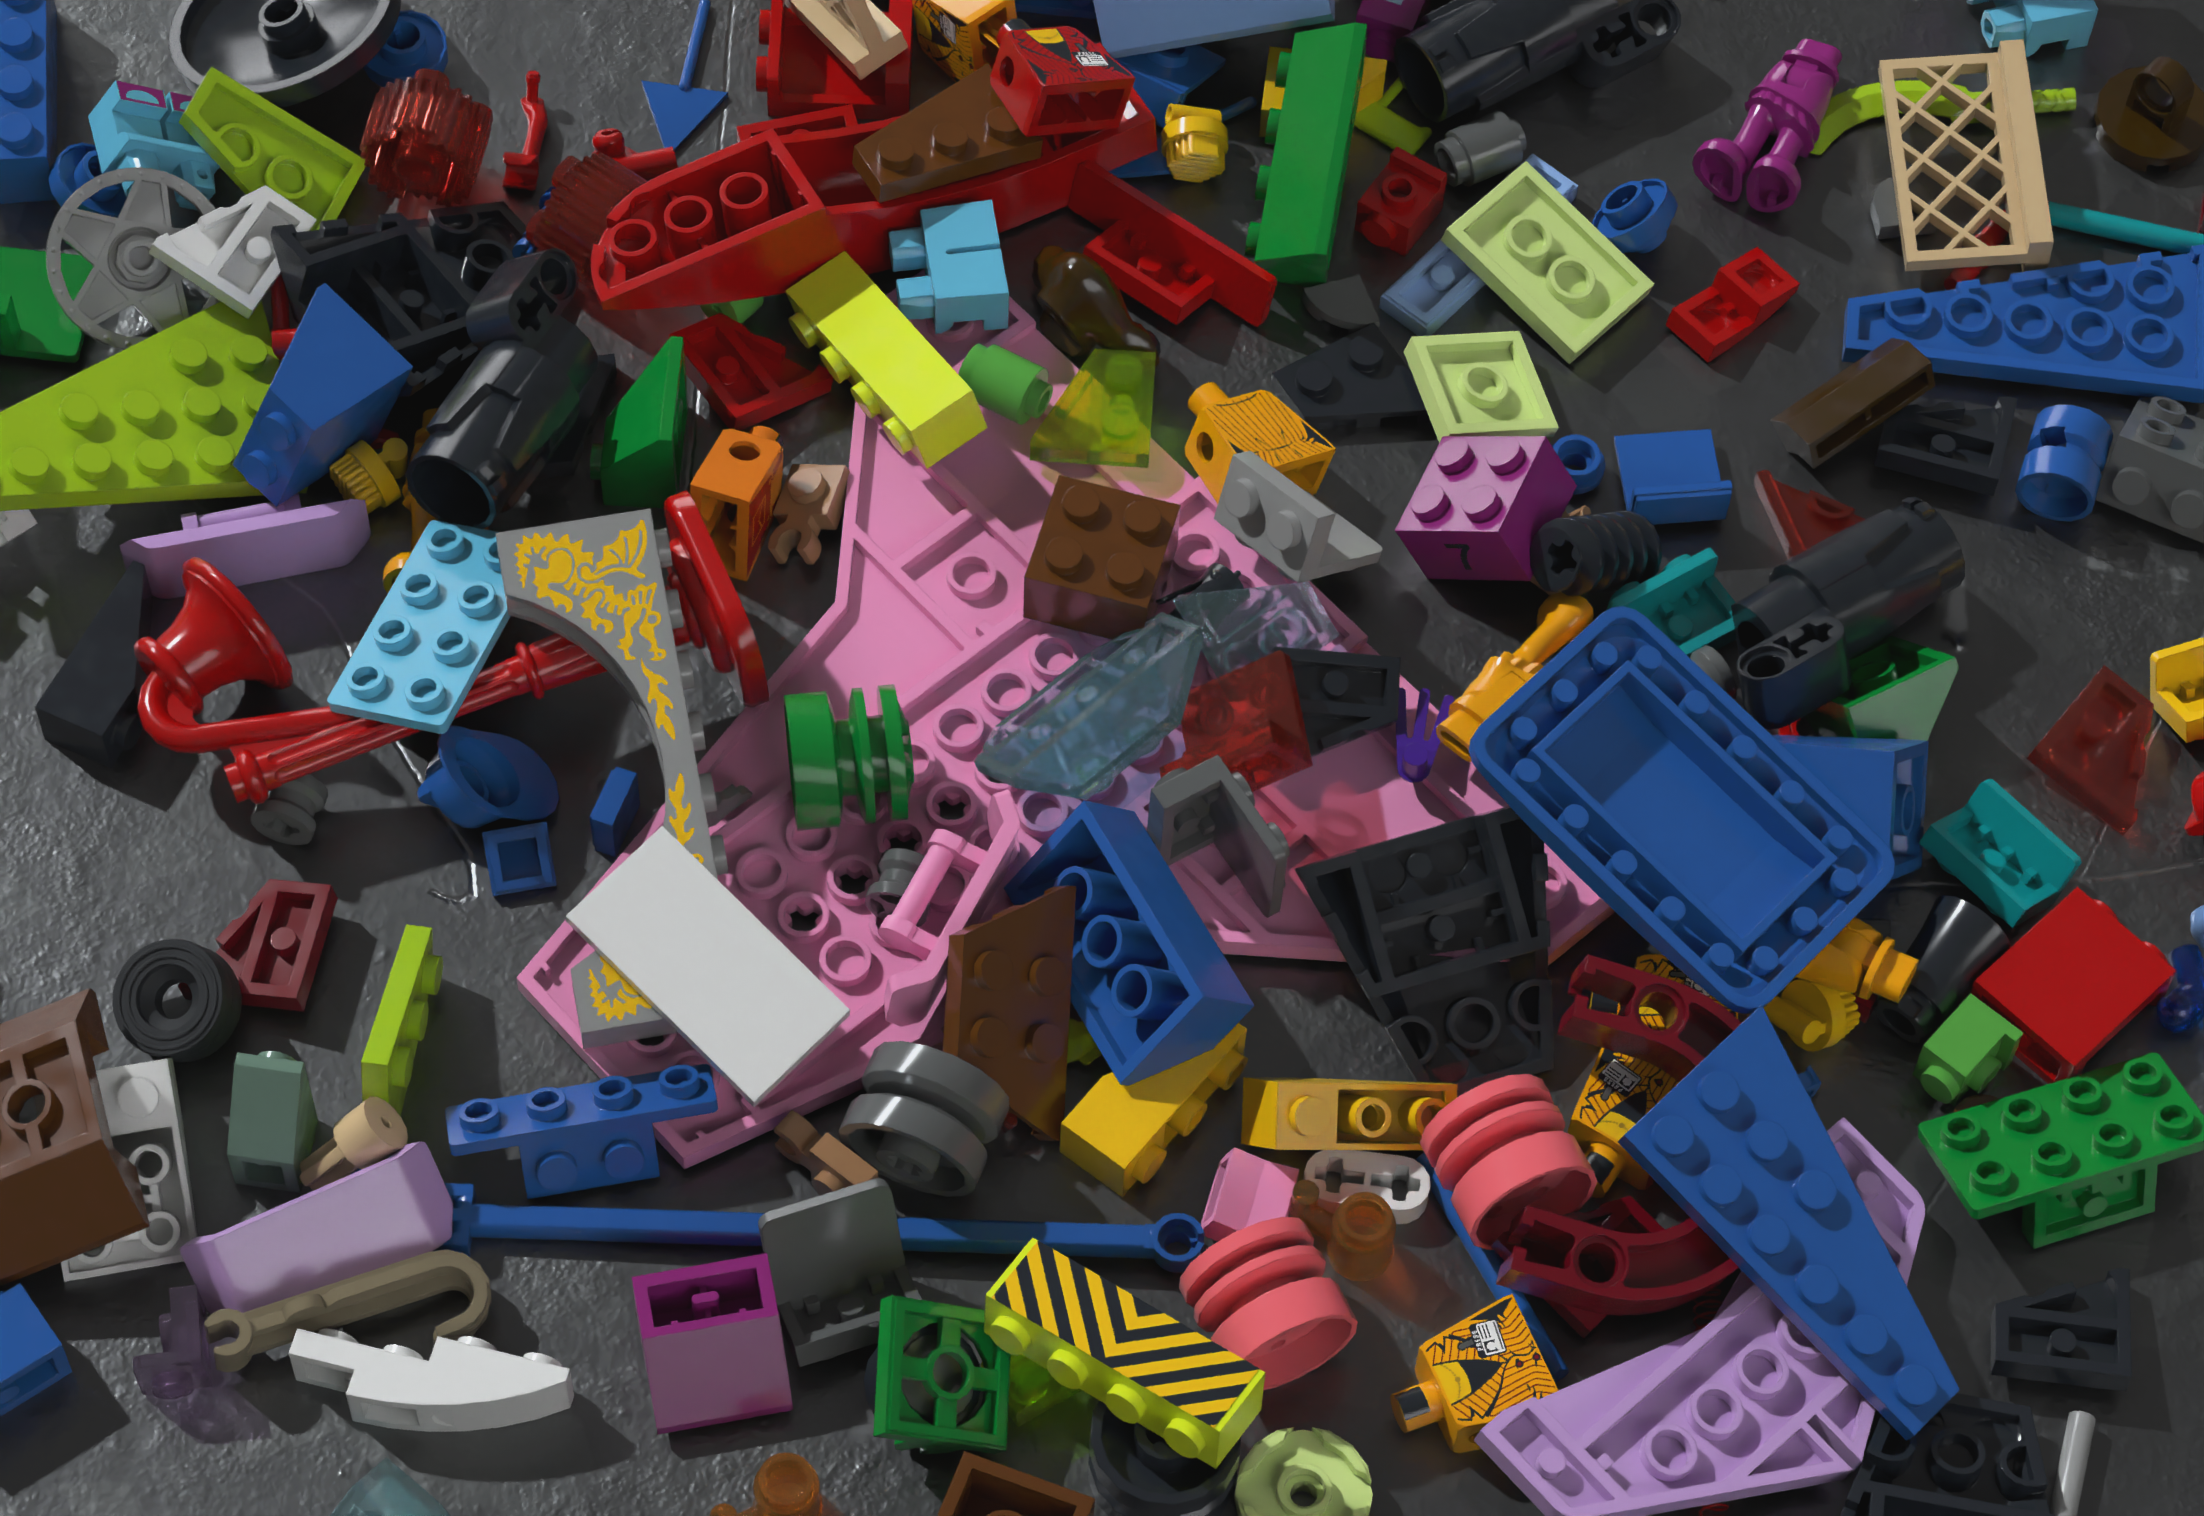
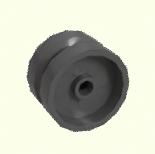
M905 1041L883 1042L874 1049L862 1076L863 1090L866 1094H861L851 1101L840 1126V1142L874 1167L879 1174L894 1182L921 1192L946 1197L968 1195L975 1190L987 1162V1150L982 1144H988L997 1138L1009 1111L1008 1095L995 1080L982 1070L952 1054L927 1045Z

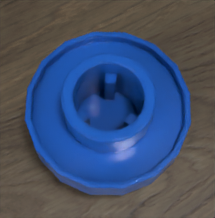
M411 10L400 11L397 23L387 42L363 69L370 80L385 89L403 92L416 91L426 87L443 74L448 63L446 34L440 24L428 15Z
M87 143L69 145L51 165L48 175L51 193L61 207L78 188L102 174L95 145ZM122 183L99 190L82 202L77 209L118 218L127 198Z
M1658 178L1630 181L1618 186L1605 197L1601 208L1593 218L1592 224L1622 253L1637 252L1643 254L1654 250L1665 240L1667 236L1666 231L1675 216L1678 204L1667 184Z

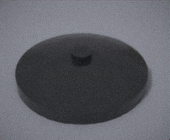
M183 0L171 24L169 49L181 77L194 94L212 66L279 108L304 102L333 89L369 63L393 32L399 17L401 0Z

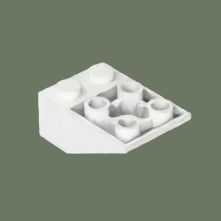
M172 1058L96 1070L113 1147L137 1168L150 1227L61 1262L64 1282L183 1262L184 1260L180 1252L181 1246L192 1238L198 1237L183 1119ZM44 1095L34 1096L37 1117L45 1106Z

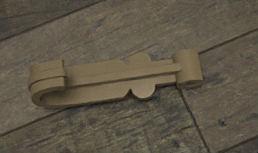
M451 1250L431 1251L244 1313L230 1308L220 1309L212 1313L204 1322L206 1341L211 1344L227 1337L236 1339L232 1343L214 1347L213 1350L216 1370L234 1372L245 1367L251 1360L252 1355L293 1342L297 1328L318 1333L321 1329H334L450 1290L464 1293L470 1300V1306L462 1314L436 1326L433 1333V1342L435 1344L437 1336L458 1341L460 1337L473 1336L487 1319L492 1301L490 1282L480 1264L466 1254Z

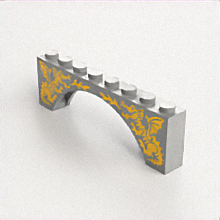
M649 508L495 533L508 615L534 622L565 637L591 655L619 682L645 722L657 751L665 789L663 827L717 880V875L728 874L722 835L710 836L706 813L717 811L711 772L699 774L695 751L706 749L700 711L687 713L683 691L695 688L691 659L688 649L676 651L672 629L683 627L679 594L677 589L665 590L661 568L672 567L671 550L666 528L654 530L651 509ZM596 951L571 968L572 987L583 1049L678 1033Z

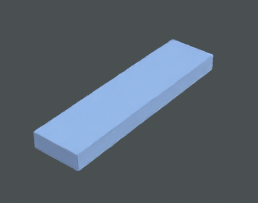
M1533 153L1525 160L1570 203L1576 199L1578 191L1576 183ZM1439 240L1381 295L1379 308L1417 336H1431L1486 283Z

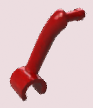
M537 71L527 72V96L521 98V106L528 121V131L522 153L505 151L503 154L506 171L502 187L533 191L537 187L539 154L548 125L544 100L538 97L541 75Z
M280 274L270 288L273 321L271 338L274 355L282 361L297 328H290L289 299L282 275Z

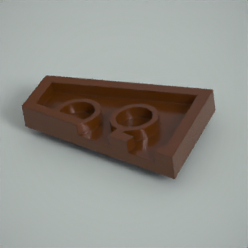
M988 63L854 145L852 164L879 203L1041 157L1043 139L1040 136L1026 137L1022 133L990 84L992 68Z

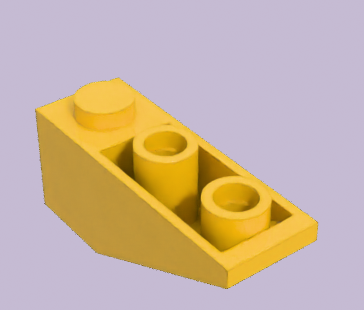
M1238 1023L1214 1049L1130 1086L1120 1085L1113 1072L1102 1076L1061 1122L1060 1153L1121 1197L1127 1193L1137 1180L1143 1184L1147 1183L1164 1162L1167 1151L1164 1149L1178 1133L1183 1137L1188 1136L1203 1118L1207 1110L1205 1102L1218 1087L1223 1090L1229 1089L1242 1074L1248 1058L1244 1056L1247 1028Z
M1243 1077L1241 1144L1274 1150H1423L1420 1141L1425 1127L1440 1110L1457 1098V1084L1320 1078Z

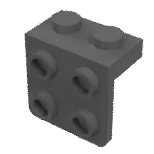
M2156 396L2152 399L2147 397L2139 398L2117 439L2102 476L2096 500L2204 543V419L2186 413L2183 405L2170 398Z
M1219 755L1189 770L1178 768L1164 775L1150 792L1147 832L1167 865L1169 866L1214 843L1262 914L1268 918L1280 912L1283 888L1286 885L1287 858L1290 856L1289 845L1280 828L1273 822L1266 824L1254 807V795L1245 778L1239 772L1231 774Z
M875 1178L764 1213L759 1218L758 1227L763 1251L768 1254L780 1325L799 1367L821 1360H828L837 1355L878 1343L880 1301L882 1298L894 1295L922 1300L905 1264L893 1195L888 1183L884 1179Z

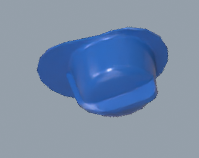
M451 725L447 732L439 734L437 742L438 752L429 761L425 773L426 780L417 791L420 802L439 808L453 823L463 828H479L500 818L526 821L543 820L555 811L559 800L557 782L549 766L533 749L517 739L502 734L475 731Z

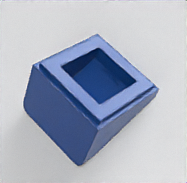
M546 821L482 832L493 896L557 886Z

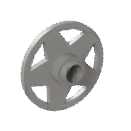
M142 167L123 168L106 172L91 179L78 188L65 201L58 211L49 232L46 246V269L52 292L59 306L81 331L91 338L114 348L125 350L149 338L127 337L97 325L131 305L136 308L157 333L189 317L181 280L186 278L149 254V251L157 237L168 233L170 236L183 230L182 228L172 227L167 188L174 190L192 203L202 216L215 210V207L197 188L165 171ZM134 181L118 218L77 209L82 202L103 188ZM62 239L93 266L74 301L69 295L61 272ZM210 294V297L200 311L220 302V300Z

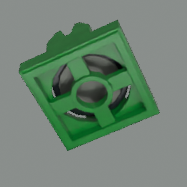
M894 1295L881 1299L878 1347L868 1359L864 1375L866 1399L874 1414V1437L894 1439L896 1450L903 1451L920 1448L921 1454L950 1453L961 1449L997 1454L1007 1450L1011 1354L998 1347L991 1337L984 1333L985 1310ZM961 1332L974 1344L984 1368L980 1367V1363L971 1345L961 1337ZM984 1391L981 1405L973 1417L956 1426V1424L968 1418L978 1403L980 1392Z

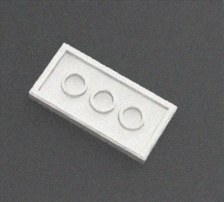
M663 826L566 915V922L753 1107L850 1016V1009Z

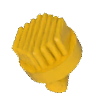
M1170 103L1165 114L1166 126L1161 131L1162 154L1166 158L1167 167H1169L1173 179L1202 183L1204 180H1209L1210 177L1214 178L1216 175H1221L1225 170V154L1228 151V131L1222 123L1221 111Z
M390 438L384 443L383 451L377 454L364 440H359L345 450V456L330 465V479L334 480V485L338 487V491L343 495L344 500H365L367 514H370L380 506L386 508L401 497V491L395 479L401 478L406 474L408 468V448L402 439Z
M1803 979L1790 982L1783 990L1781 998L1776 996L1764 1007L1771 1023L1786 1031L1797 1046L1811 1052L1837 1044L1842 1038H1845L1846 1034L1850 1033V1030L1859 1024L1861 1016L1856 1011L1858 1005L1854 1002L1856 997L1852 993L1834 990Z

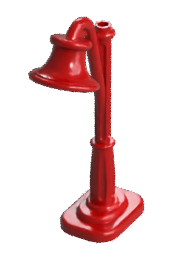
M687 490L669 496L664 502V511L670 536L669 544L672 567H667L669 575L666 580L667 586H665V590H678L683 617V627L672 629L675 647L690 643L694 649H701L707 663L714 672L726 673L736 696L744 706L755 707L768 702L769 691L765 668L756 637L700 512ZM193 557L183 563L182 579L186 594L183 607L171 626L156 640L147 636L137 640L134 645L135 656L147 675V679L140 689L138 713L143 729L158 745L177 753H207L230 749L234 755L235 762L223 768L237 803L250 799L255 804L264 803L268 799V791L276 789L287 782L423 731L335 713L330 710L329 706L206 724L197 723L194 720V716L203 711V697L221 686L239 680H253L260 682L270 689L282 690L293 684L292 666L283 647L268 624L229 578L214 565L199 557ZM558 633L528 646L525 643L519 642L515 645V656L480 671L455 718L527 692H531L536 699H542L545 694L544 691L607 672V670L581 647Z

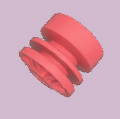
M1531 1074L1504 1076L1485 1082L1460 1095L1435 1115L1425 1127L1420 1141L1424 1154L1431 1167L1435 1168V1173L1442 1187L1453 1192L1451 1202L1474 1246L1486 1250H1493L1491 1245L1503 1232L1509 1231L1511 1221L1526 1205L1559 1215L1579 1211L1591 1198L1598 1182L1594 1170L1574 1135L1563 1132L1566 1126L1564 1118L1558 1106L1554 1105L1551 1094L1543 1079Z
M1279 1217L1261 1221L1230 1234L1210 1246L1194 1259L1180 1277L1179 1289L1186 1303L1194 1308V1319L1197 1325L1206 1332H1215L1211 1337V1341L1266 1372L1264 1390L1276 1388L1298 1379L1323 1365L1348 1344L1356 1334L1358 1321L1339 1285L1331 1278L1322 1277L1325 1272L1326 1260L1322 1253L1313 1246L1314 1237L1307 1224L1300 1218Z

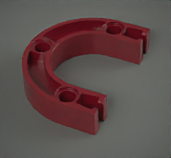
M1587 954L1572 973L1568 995L1574 996L1575 999L1574 1003L1561 1017L1557 1034L1646 1061L1660 1068L1679 1083L1725 1040L1741 1022L1723 1006L1689 986ZM1586 989L1618 1002L1620 1005L1618 1015L1588 1009L1589 997L1581 995L1582 990ZM1639 1007H1650L1656 1010L1663 1018L1665 1030H1654L1648 1027L1640 1017ZM1526 1205L1511 1221L1506 1243L1513 1245L1514 1248L1512 1254L1500 1266L1496 1284L1594 1313L1619 1316L1643 1315L1678 1307L1704 1295L1724 1281L1738 1266L1691 1218L1665 1230L1633 1234L1605 1229ZM1522 1237L1557 1250L1560 1254V1259L1556 1267L1525 1261L1527 1249L1518 1247ZM1579 1256H1591L1597 1259L1604 1268L1605 1282L1598 1283L1587 1279L1581 1273Z

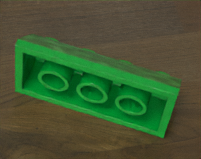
M1354 22L1298 32L1294 35L1292 52H1280L1275 87L1285 89L1281 109L1270 108L1265 135V144L1275 145L1271 166L1260 165L1255 191V200L1265 202L1261 223L1250 221L1245 247V257L1255 259L1254 263L1274 275L1280 283L1305 287L1327 283L1365 66L1367 24Z

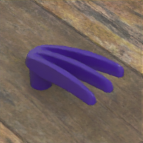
M1399 688L1398 720L1396 721L1397 770L1403 780L1410 783H1419L1429 775L1440 744L1436 734V727L1449 717V706L1454 702V698L1451 695L1444 696L1430 739L1426 741L1424 740L1431 694L1430 690L1427 688L1420 690L1413 737L1408 738L1406 690Z

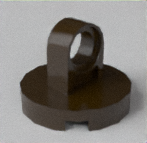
M2161 56L2155 58L2148 66L2125 69L2111 77L2098 94L2093 114L2098 127L2096 137L2100 146L2114 160L2134 170L2146 172L2148 165H2169L2167 171L2170 172L2180 170L2194 162L2203 151L2204 92L2192 81L2188 71L2174 59Z

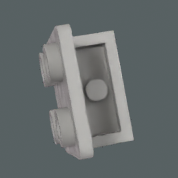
M1252 451L1233 454L1214 520L1232 532L1240 544L1254 549L1274 564L1281 575L1298 583L1307 582L1318 577L1342 571H1351L1379 561L1382 553L1381 545L1311 493L1304 491Z

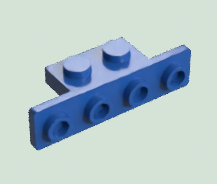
M708 1064L693 1066L675 1065L658 1072L628 1077L609 1076L597 1082L562 1088L543 1087L531 1093L497 1099L477 1098L461 1105L447 1107L445 1109L450 1151L453 1156L519 1146L527 1199L660 1177L652 1123L714 1113L718 1110V1103L711 1069Z

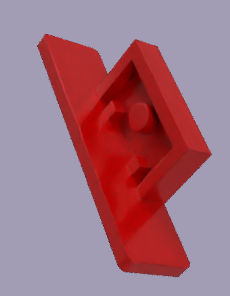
M1086 160L1078 165L1068 206L1073 212L1104 231L1085 245L1083 254L1100 264L1112 277L1120 290L1175 325L1179 324L1210 298L1255 327L1266 321L1278 282L1274 275L1093 161Z

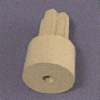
M369 1097L335 1123L333 1129L334 1137L301 1161L300 1169L302 1173L300 1180L304 1186H310L314 1191L350 1175L358 1168L362 1170L389 1158L407 1144V1128L401 1116L385 1100L379 1097Z

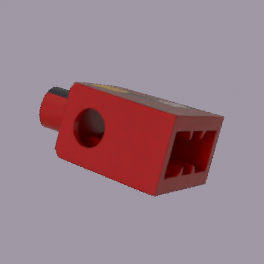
M1019 18L1012 19L1001 27L996 38L999 50L990 75V84L1026 137L1119 128L1136 79L1131 72L1076 28L1061 26L1032 29L1024 20Z

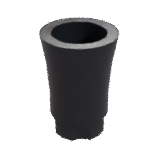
M1953 896L1938 897L1921 930L1905 953L1919 960L1917 970L1899 1004L1880 996L1873 1006L1876 1016L1885 1026L1895 1031L1902 1039L1912 1043H1922L1930 1031L1940 1027L1959 1003L1969 994L1974 981L2011 948L2009 939L2000 926L1976 906Z

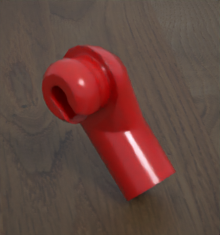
M603 129L593 136L592 144L595 151L592 152V158L596 166L626 184L648 182L653 178L678 168L672 146L637 153L631 148L624 146V137L618 129Z

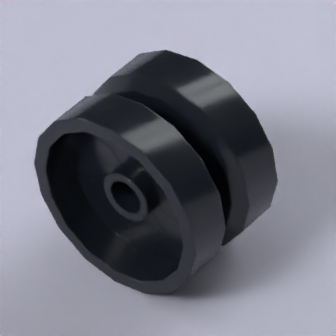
M1099 1400L1092 1414L1087 1474L1095 1501L1107 1516H1221L1235 1492L1241 1437L1215 1469L1198 1458H1187L1178 1454L1167 1444L1164 1438L1139 1423L1130 1424L1122 1421L1108 1409L1105 1403Z

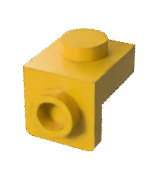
M2204 638L2162 649L2152 653L2150 656V705L2186 743L2204 740Z

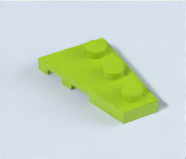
M212 66L204 76L179 120L183 128L245 194L251 193L265 185L317 219L311 231L319 230L321 221L338 218L368 163L367 160Z
M406 924L361 1060L362 1102L369 1097H379L388 1102L400 1116L412 1075L418 1041L423 1040L426 1032L429 994L437 995L442 979L443 958L442 956L433 955L431 927Z

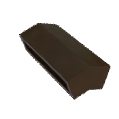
M1890 338L1770 421L1787 452L1798 454L1814 469L1935 387L1932 362L1908 340Z

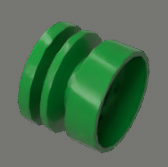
M894 684L878 686V715L867 716L862 687L852 688L849 699L848 718L835 719L831 701L826 691L784 695L787 751L797 831L839 827L843 810V797L856 796L865 824L875 823L876 821L875 794L886 793L891 821L908 819V800L912 784L914 783L912 746L908 720L897 700Z

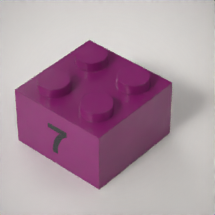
M1443 436L1395 532L1427 579L1530 581L1533 576L1530 566V547L1533 537L1543 524L1562 517L1577 485L1546 436Z

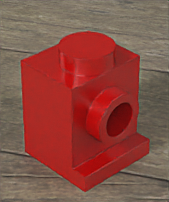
M1396 146L1390 154L1388 164L1358 200L1354 230L1362 233L1371 243L1380 247H1387L1405 257L1441 212L1447 173Z

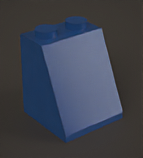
M326 283L322 284L316 289L232 465L244 475L250 485L257 488L276 507L329 473L330 465L345 456V450L357 441L364 440L370 445L377 439L413 366Z
M1772 735L1887 844L1892 851L1895 861L1894 875L1890 880L1922 868L1923 846L1919 842L1924 835L1929 741Z

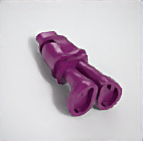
M1802 39L1796 49L1787 50L1782 59L1766 74L1760 84L1751 90L1749 99L1744 104L1748 115L1734 141L1714 138L1705 141L1697 149L1693 156L1692 166L1695 175L1702 184L1717 197L1728 202H1735L1740 197L1747 182V201L1752 208L1761 212L1781 211L1793 205L1801 189L1800 174L1794 164L1798 155L1804 158L1808 157L1820 136L1821 122L1829 107L1833 89L1839 81L1837 67L1842 60L1840 50L1834 46L1812 39ZM1768 136H1773L1776 142L1770 153L1760 158L1751 170Z

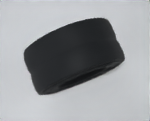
M166 939L144 946L127 960L116 979L112 1004L117 1025L125 1038L133 1046L144 1053L160 1059L172 1058L173 1062L184 1063L205 1058L216 1052L227 1042L239 1021L242 996L240 985L233 969L220 955L187 940ZM186 983L192 992L191 1007L182 1017L169 1019L162 1007L164 994L174 984Z

